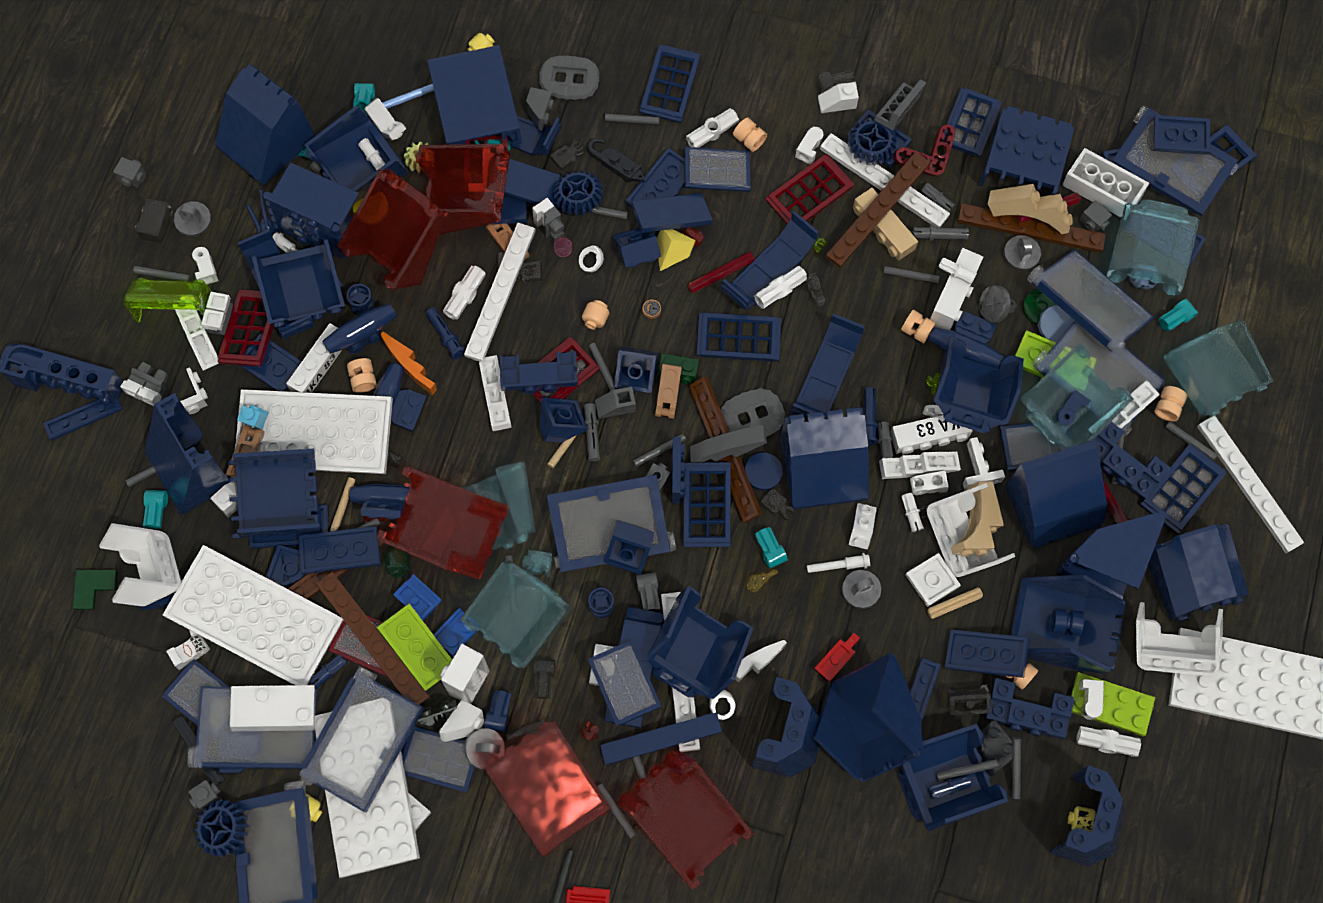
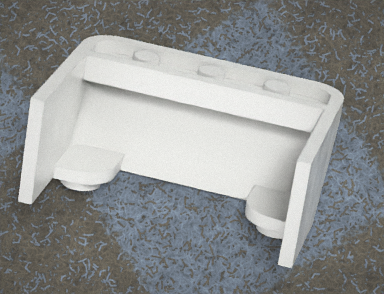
M987 483L932 503L927 508V515L945 562L955 577H961L1015 557L1014 553L998 558L994 549L987 551L988 554L981 557H976V554L968 557L952 554L951 547L963 538L968 528L969 518L966 512L972 510L975 506L973 492L988 487Z
M111 523L99 545L100 548L119 551L120 557L124 562L137 564L140 579L125 577L112 599L113 603L147 606L176 592L181 584L169 537L164 532Z
M1140 602L1136 619L1138 666L1144 670L1202 676L1216 675L1219 672L1221 660L1223 609L1218 611L1216 625L1205 626L1202 630V637L1162 634L1161 626L1157 621L1145 619V603Z

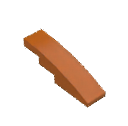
M382 332V340L395 361L404 368V372L412 380L433 396L437 390L436 385L425 377V368L414 361V352L385 332Z

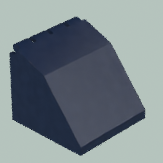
M249 64L246 69L242 68L226 92L215 145L261 185H264L306 148L304 144L314 138L315 134L296 100L294 101V97L252 64Z
M847 408L846 417H843V411L839 409L826 411L827 419H824L823 412L807 413L808 421L806 422L804 421L803 414L791 415L785 418L780 439L792 510L866 501L869 499L868 440L863 408Z
M1095 440L1021 464L1005 487L1027 541L1035 548L1047 545L1049 541L1053 543L1065 539L1067 535L1071 537L1083 533L1085 529L1089 531L1098 528L1104 523L1107 502Z
M1158 512L1097 529L1056 569V573L1058 575L1062 574V576L1086 575L1122 596L1127 585L1139 589L1166 515Z
M1086 575L1021 578L1011 636L1029 637L1030 643L1027 659L1072 670L1106 674L1107 672L1114 671L1116 656H1110V653H1117L1120 638L1113 636V634L1120 635L1123 618H1116V616L1124 615L1126 602L1123 601L1122 595ZM1054 608L1065 609L1067 613L1071 610L1083 612L1084 626L1080 637L1069 636L1067 632L1063 635L1051 633L1050 622Z
M892 653L831 682L813 736L855 780L860 778L862 782L920 757V751L923 750L921 718L897 659Z

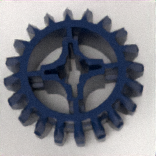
M871 117L868 119V122L864 119L861 121V124L857 122L855 127H852L848 136L850 153H854V159L859 157L860 163L863 160L866 161V165L872 162L875 166L877 161L882 165L884 160L888 161L890 156L894 155V150L897 147L895 130L872 121Z
M580 170L578 173L571 171L570 175L565 173L564 178L559 177V182H555L553 190L554 201L557 203V207L563 213L568 211L569 215L575 213L576 216L579 213L585 216L587 211L592 213V208L597 209L598 204H601L603 196L602 185L599 179L595 178L593 173L588 174L587 170L584 173H581Z
M218 800L217 802L209 803V807H203L204 813L198 814L200 820L194 822L198 825V828L193 830L195 833H198L195 840L200 841L198 846L204 848L203 852L210 853L211 856L219 855L224 857L226 854H233V850L240 849L239 843H245L243 836L248 835L245 832V828L249 827L248 824L244 823L248 818L246 815H243L245 810L239 808L237 803H232L229 800ZM216 826H222V828H225L226 830H221V828H217Z

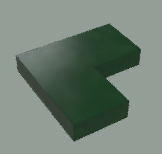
M76 570L73 609L95 610L96 591H116L118 572L116 570Z

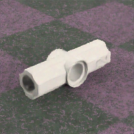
M728 109L715 118L707 119L703 126L686 136L689 146L699 148L709 141L717 140L721 133L739 123L737 114L734 110Z
M471 266L463 280L455 285L452 297L443 310V313L449 318L458 320L466 305L474 300L477 288L486 275L481 268Z
M797 266L785 275L779 276L771 281L769 286L754 295L755 302L763 309L777 299L783 298L791 293L793 288L807 280L806 272L800 266Z
M1082 726L1079 727L1076 740L1079 745L1098 748L1099 751L1104 753H1121L1135 757L1139 755L1141 742L1138 738L1119 735L1117 731L1096 730Z

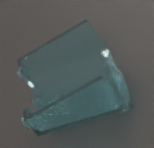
M1146 199L1141 200V203L1137 205L1125 204L1119 220L1106 276L1115 283L1124 281L1127 275L1135 279L1143 278L1154 283H1164L1163 290L1167 294L1180 295L1184 286L1200 220L1197 217L1189 216L1188 210L1184 207Z
M1244 320L1225 324L1209 333H1204L1172 349L1163 356L1201 416H1214L1220 413L1219 409L1227 406V402L1231 400L1235 402L1242 399V394L1248 391H1263L1268 388L1267 384L1273 382Z
M1081 343L1072 348L1020 397L1022 403L1027 407L1025 414L1030 422L1054 446L1059 447L1063 445L1067 449L1092 441L1134 399L1125 388L1117 387L1111 390L1107 383L1095 374V371L1086 364L1090 359V352ZM1076 390L1091 400L1086 408H1079L1072 424L1061 426L1057 423L1056 414L1072 391Z
M524 461L498 467L495 469L497 474L474 485L446 492L469 558L477 556L478 559L489 556L488 552L502 547L504 550L515 546L514 542H517V544L528 541V536L535 534Z
M509 560L501 563L460 620L464 623L463 626L470 632L474 630L484 633L482 636L491 643L494 641L499 645L498 649L507 655L510 653L512 659L510 662L518 668H526L565 619L572 607L562 600L563 598L529 571L521 569Z

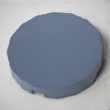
M1058 305L1046 308L1041 313L1038 328L1044 338L1057 342L1075 320Z

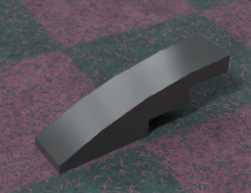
M765 426L736 430L690 446L691 463H703L709 459L716 462L729 455L738 457L766 444Z

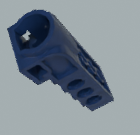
M8 344L0 359V372L12 385L37 392L39 386L45 384V386L51 389L61 388L68 394L78 393L83 398L89 400L92 398L98 399L99 402L106 405L110 403L116 404L123 391L120 387L123 381L114 370L27 345Z

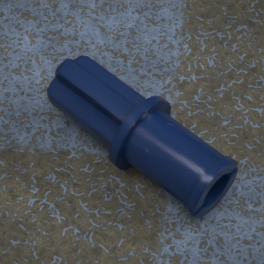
M341 655L336 656L326 666L323 665L322 669L310 678L309 681L314 683L319 679L314 684L315 688L318 689L330 677H334L333 675L347 663Z
M968 775L951 780L948 778L945 782L930 786V793L933 798L948 793L954 794L955 791L971 787Z

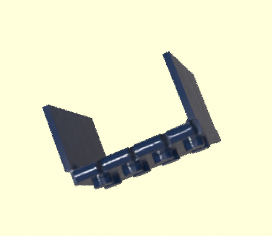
M1012 106L1003 107L994 130L979 186H983L989 171L1000 173V179L1002 180L1007 175L1019 179V185H1022L1024 180L1037 184V190H1040L1041 185L1049 187L1048 196L1056 195L1074 132V127L1071 126L1072 123L1059 120L1058 125H1056V119L1041 115L1039 120L1036 113L1023 110L1021 115L1019 114V108Z
M291 162L273 193L265 192L263 194L276 230L296 238L301 244H309L313 247L323 245L324 240L328 239L331 254L338 258H346L347 254L349 255L366 225L365 222L348 215L359 193Z
M314 448L233 454L234 460H229L228 465H236V477L229 478V483L237 482L238 497H230V502H238L239 516L231 517V521H239V529H237L238 534H232V539L320 532L319 515H311V512L319 511L318 495L310 496V493L317 492V477L308 475L316 473Z

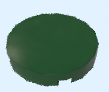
M1036 289L1025 298L1023 312L1029 321L1038 325L1041 313L1046 308L1056 304L1043 292Z

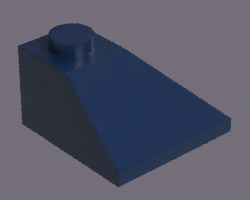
M542 399L540 430L545 442L562 443L587 430L577 400Z

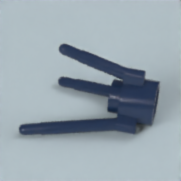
M260 189L259 194L264 218L260 221L261 224H259L251 206L247 205V208L256 225L257 233L269 229L273 236L278 230L275 229L272 220L268 219L263 190Z

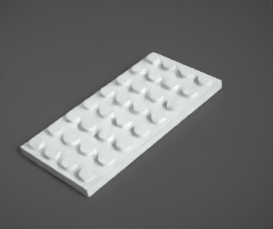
M241 390L239 414L242 406L249 408L250 405L269 412L263 427L264 437L260 442L257 452L314 448L316 471L386 474L392 397ZM239 421L237 424L235 448L245 424ZM249 436L247 441L252 442L253 437Z
M204 545L163 613V616L294 685L309 684L310 678L314 675L344 621L336 614Z
M1180 628L1178 635L1202 637V632ZM1222 637L1219 672L1214 676L1173 673L1168 706L1323 740V659Z
M381 698L351 706L320 760L324 777L362 799L383 763V760L380 759L385 747L391 748L398 735L391 701ZM332 712L315 716L316 738H318ZM401 751L367 813L325 790L339 878L420 859Z

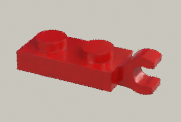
M853 633L846 642L840 639L814 670L826 681L830 682L855 654V651L851 648L859 641L860 637Z

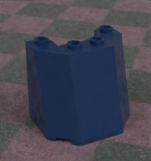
M358 105L304 144L308 150L306 154L312 161L316 160L324 169L322 173L326 179L359 193L355 203L408 173L405 165L388 141ZM365 138H368L374 149L379 151V156L385 163L378 170L375 169L370 161H367V156L358 146L359 142Z
M328 239L324 240V244L264 259L257 260L256 256H252L269 325H274V328L284 326L285 323L295 322L308 315H311L313 320L324 318L323 314L342 312V308H345Z
M950 336L934 401L944 414L943 417L946 422L981 433L988 432L991 428L1000 424L1005 425L1009 423L1021 392L1024 358L1009 355L1003 359L999 369L963 358L966 352L965 342Z
M1215 524L1188 532L1154 547L1148 567L1170 621H1185L1189 619V615L1194 611L1202 610V612L1212 610L1213 606L1220 604L1221 607L1231 603L1232 605H1237L1244 602L1243 599L1249 595L1228 524L1221 526Z
M688 585L675 600L647 656L654 667V676L686 697L694 698L695 695H705L707 698L714 699L735 680L754 628L741 620L733 621L726 627L696 607L701 600L700 593Z
M776 677L770 694L775 695L780 700L791 702L781 742L765 739L759 744L752 768L792 778L816 762L820 744L813 736L820 716L797 682Z
M977 724L923 741V750L920 751V757L901 765V771H898V779L912 815L916 820L921 819L928 831L938 829L1008 802L1005 788L999 784L991 786L990 777L985 770L966 774L970 779L971 787L955 791L954 794L948 793L933 798L930 793V786L946 781V779L939 780L937 772L982 762L976 747L982 744L983 734ZM961 776L952 777V778H949V779L951 780V779H955V778H958V777H961Z
M1088 765L1072 774L1070 780L1102 792L1092 831L1089 832L1080 828L1073 829L1069 832L1065 843L1051 848L1049 852L1087 867L1115 853L1125 816L1123 798L1109 773Z

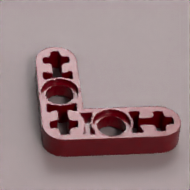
M944 125L938 129L930 156L902 147L895 151L894 161L904 166L909 159L901 160L899 154L904 152V156L911 157L917 152L930 162V165L923 173L930 176L941 175L948 161L955 137V129L951 125ZM947 129V133L950 134V136H947L944 142H940L944 140L945 134L942 132ZM938 146L945 148L943 156L937 153ZM938 159H942L941 161H938L937 164L939 170L934 172L935 168H933L932 166L937 163Z

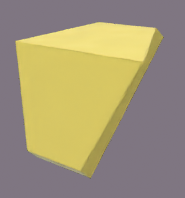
M673 229L661 230L657 237L661 255L658 258L660 271L688 258L696 240Z

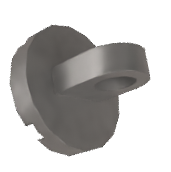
M199 202L184 203L174 214L175 227L186 237H198L200 234L207 232L211 226L212 217L210 211L204 204Z
M1025 235L1015 236L1006 243L1003 254L1007 265L1012 266L1017 271H1028L1033 269L1039 262L1041 249L1038 243L1031 237Z
M993 285L987 287L980 298V305H982L980 312L988 322L999 323L1003 321L1008 313H1013L1017 307V304L1010 299L1008 291L1002 286Z
M853 571L847 575L843 582V598L850 606L857 609L870 608L876 604L881 596L880 581L869 571Z
M488 728L474 731L468 736L464 745L466 759H468L473 767L479 769H491L498 765L505 752L502 737L496 731Z

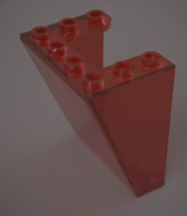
M505 144L419 145V150L416 153V162L419 163V166L429 178L425 191L426 201L422 206L418 199H411L407 204V211L427 237L500 222L510 160V152Z
M381 169L337 246L349 257L370 254L377 263L389 268V272L392 274L385 275L383 280L385 285L392 290L418 286L422 284L447 212L392 170Z
M405 465L402 475L410 478V484L405 483L404 485L410 488L404 502L405 510L401 518H398L396 524L389 523L388 526L392 530L389 532L380 530L376 539L445 570L480 580L509 506Z
M549 721L545 722L538 728L540 731L534 735L532 733L526 735L521 739V744L516 747L515 745L510 746L504 751L505 755L499 759L494 757L487 762L488 766L485 767L490 779L543 858L550 854L552 849L558 847L560 843L587 824L611 811L608 803L554 721L551 723Z
M678 750L668 753L660 765H655L650 770L649 775L639 779L635 783V787L630 792L622 794L616 803L682 881L692 890L700 884L696 877L699 874L703 876L705 874L703 869L731 844L736 846L738 838L743 837L747 841L754 835L699 764Z

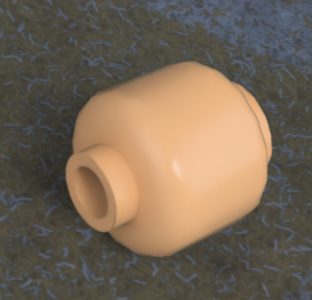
M598 300L587 304L582 314V319L588 328H602L605 325L609 316L607 305Z

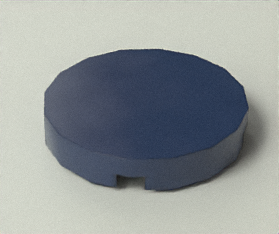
M758 453L747 461L745 472L753 488L760 491H768L780 483L783 476V467L780 460L774 455Z

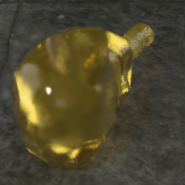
M777 569L767 574L761 572L751 575L747 579L748 589L752 592L760 590L762 585L769 581L770 577L778 573Z

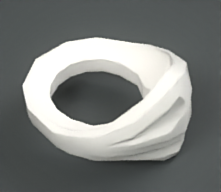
M595 245L583 249L579 256L580 268L585 272L592 273L597 271L604 260L601 249ZM589 252H594L597 254L596 264L591 268L585 267L583 264L585 255L589 254Z
M723 690L714 699L710 698L709 702L711 713H715V705L718 699L727 698V701L730 703V711L726 715L718 714L721 720L730 718L734 713L736 705L733 696L726 690Z

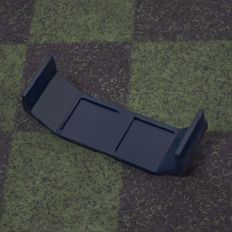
M517 116L522 143L516 145L512 143L511 147L533 156L537 154L548 155L562 128L560 119L556 118L553 126L544 127L543 131H541L534 122ZM507 136L508 141L512 142V138Z
M793 211L791 220L780 236L733 282L729 283L724 279L721 290L745 311L757 305L754 295L769 286V283L794 269L819 238V232Z
M268 229L238 242L258 284L252 256H256L258 260L281 255L273 236ZM308 315L295 322L285 323L284 326H280L278 329L284 340L315 326L311 315Z
M834 313L832 314L827 332L796 403H793L791 414H803L804 419L808 421L807 413L823 412L824 419L827 418L826 411H830L865 326Z
M628 607L620 645L633 640L650 679L653 665L647 655L660 631L664 614ZM626 652L617 655V662L621 671L631 667ZM634 671L623 674L630 690L640 686ZM620 677L612 679L611 686L615 696L626 692ZM640 690L633 693L632 696L637 708L644 707L646 698L643 691ZM628 696L618 700L624 715L634 711ZM607 706L605 722L615 724ZM643 716L622 725L641 729Z

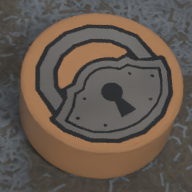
M653 299L647 300L643 304L644 316L648 319L659 317L661 314L660 303Z

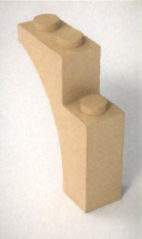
M1033 184L992 190L990 192L988 205L993 216H1029L1050 224L1061 234L1069 233L1073 219L1072 215L1067 211L1066 201H1063L1061 194L1040 197Z
M978 481L966 488V490L986 483L988 485L984 489L973 492L975 506L970 510L966 533L956 545L951 547L953 555L968 557L976 554V557L987 555V551L995 548L992 533L997 532V529L1004 526L993 481Z

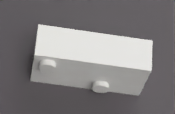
M1084 148L1067 173L1063 186L1092 202L1096 200L1110 212L1127 220L1144 195L1149 182Z
M962 248L956 264H962V267L976 273L983 256ZM950 274L930 320L936 323L935 327L950 330L954 320L959 321L963 312L959 309L965 296L969 298L973 290L969 282L957 276L954 278V275Z
M461 644L450 665H446L441 673V681L450 696L460 701L464 700L469 704L473 702L490 672L484 655Z
M231 686L230 728L232 732L315 730V686Z

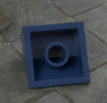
M639 227L613 235L621 261L625 267H636L639 263L645 261L652 262L656 258L661 257L657 238L653 232L642 233Z
M621 347L618 353L614 387L621 389L632 387L634 391L652 393L659 352Z
M618 520L604 563L641 575L655 532Z

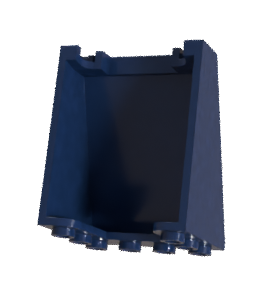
M499 45L428 60L450 158L459 157V146L462 145L463 149L467 148L465 141L500 133L503 140H506V136H510L513 145L522 143Z
M173 393L154 405L145 454L182 516L210 500L215 493L229 483V478L208 450L204 451V454H199L195 447H193L202 440V432L176 394Z

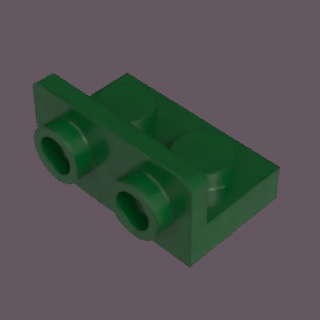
M668 354L661 355L658 377H661L662 365L664 363L682 366L681 383L690 384L695 382L699 360Z

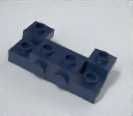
M576 351L571 353L557 352V362L519 364V354L511 357L500 356L501 391L521 390L525 394H534L536 391L552 393L555 390H559V387L578 386Z
M1109 420L1091 440H1095L1098 448L1101 471L1106 475L1115 477L1118 485L1128 488L1140 499H1146L1171 467L1157 456H1154L1146 466L1141 464L1116 444L1125 431Z
M997 678L994 679L985 715L986 721L993 722L996 720L999 724L1009 726L1010 730L1019 732L1021 729L1026 730L1033 736H1041L1042 734L1062 740L1066 738L1074 697L1054 693L1051 707L1049 708L1013 699L1015 683Z

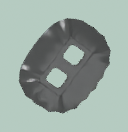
M559 55L551 57L543 63L539 74V84L542 90L551 91L552 97L565 100H585L587 97L593 96L594 92L598 89L600 72L596 64L589 59ZM556 73H565V82L555 81ZM575 74L584 76L582 84L573 83V76Z
M762 388L742 392L740 395L726 401L721 408L729 432L763 425L765 426L767 437L778 431L785 420V411L778 396L773 394L771 390ZM765 406L768 416L758 418L755 409ZM747 413L751 422L741 425L737 416Z

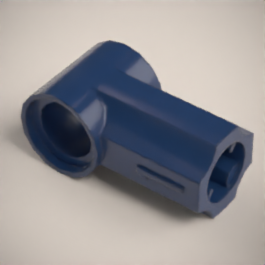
M500 690L494 691L484 729L488 728L505 733L508 722L507 713L512 694Z

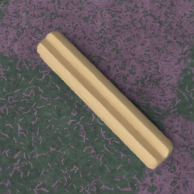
M975 588L930 607L927 610L931 619L982 598L983 593L980 588Z

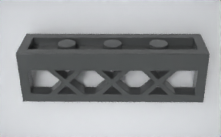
M920 79L914 88L903 82L876 115L875 121L894 130L920 98L926 82Z

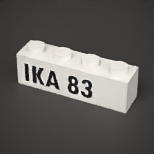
M329 323L286 384L291 392L312 393L342 350L329 354L322 342L337 329L336 326Z
M943 415L893 426L890 434L896 454H909L919 448L927 450L937 444L944 446L954 440H957V442L965 441L971 435L972 429L946 422Z

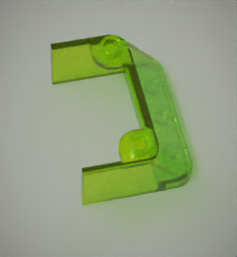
M138 278L131 283L124 296V305L136 322L141 320L142 308L199 310L202 316H204L211 290L202 280L187 282L155 281Z

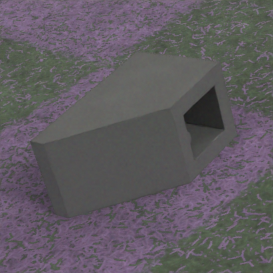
M531 87L526 100V113L536 127L543 131L544 125L549 122V110H553L554 107L552 92Z
M632 387L613 390L595 400L598 419L636 412Z

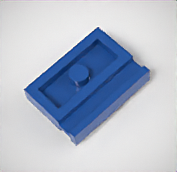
M414 574L393 594L404 606L410 604L422 621L442 602V599Z
M458 608L434 636L441 646L454 657L461 644L465 645L477 633L480 626Z

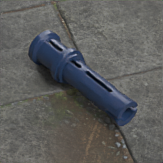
M435 307L430 308L426 311V316L441 336L443 346L447 347L453 360L461 358L466 351L465 347L461 346L457 335L452 334L437 309Z
M873 387L864 389V414L868 445H876L878 443L876 438L878 424L875 421L876 388L873 389Z

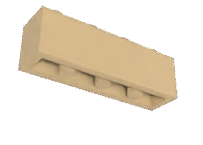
M870 188L855 199L853 210L857 216H860L878 196L873 188ZM892 210L873 230L878 241L884 243L888 248L889 254L898 261L914 251L918 244L917 239Z

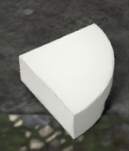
M927 405L924 407V415L930 417L943 415L937 405Z

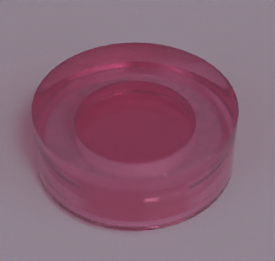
M564 237L557 239L554 243L555 253L560 257L570 255L572 252L571 241Z

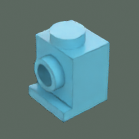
M250 405L249 408L242 406L237 421L263 430L269 412Z

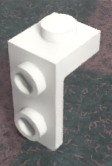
M376 98L364 108L385 138L396 140L402 136V132L406 129L405 126L393 119L380 99Z
M189 367L186 370L197 394L182 400L181 403L189 414H194L201 408L208 406L205 401L208 396L204 388L200 389L198 383L201 380L197 372L193 373Z
M857 504L849 545L868 549L873 533L876 507Z

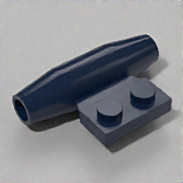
M390 303L366 311L341 325L322 342L329 354L346 348L350 355L359 353L365 346L378 342L381 339V329L397 317Z
M965 311L962 312L959 321L956 323L955 331L934 327L928 339L943 350H946L950 336L961 339L966 344V352L963 358L998 369L1004 357L1003 354L987 345L997 324L988 322Z
M390 363L378 382L373 396L392 397L391 422L397 427L413 432L426 396L409 389L400 390L404 368L398 364Z
M369 484L352 486L350 489V501L362 504L361 516H368L369 518H401L406 508L428 506L430 498L428 490L406 485Z

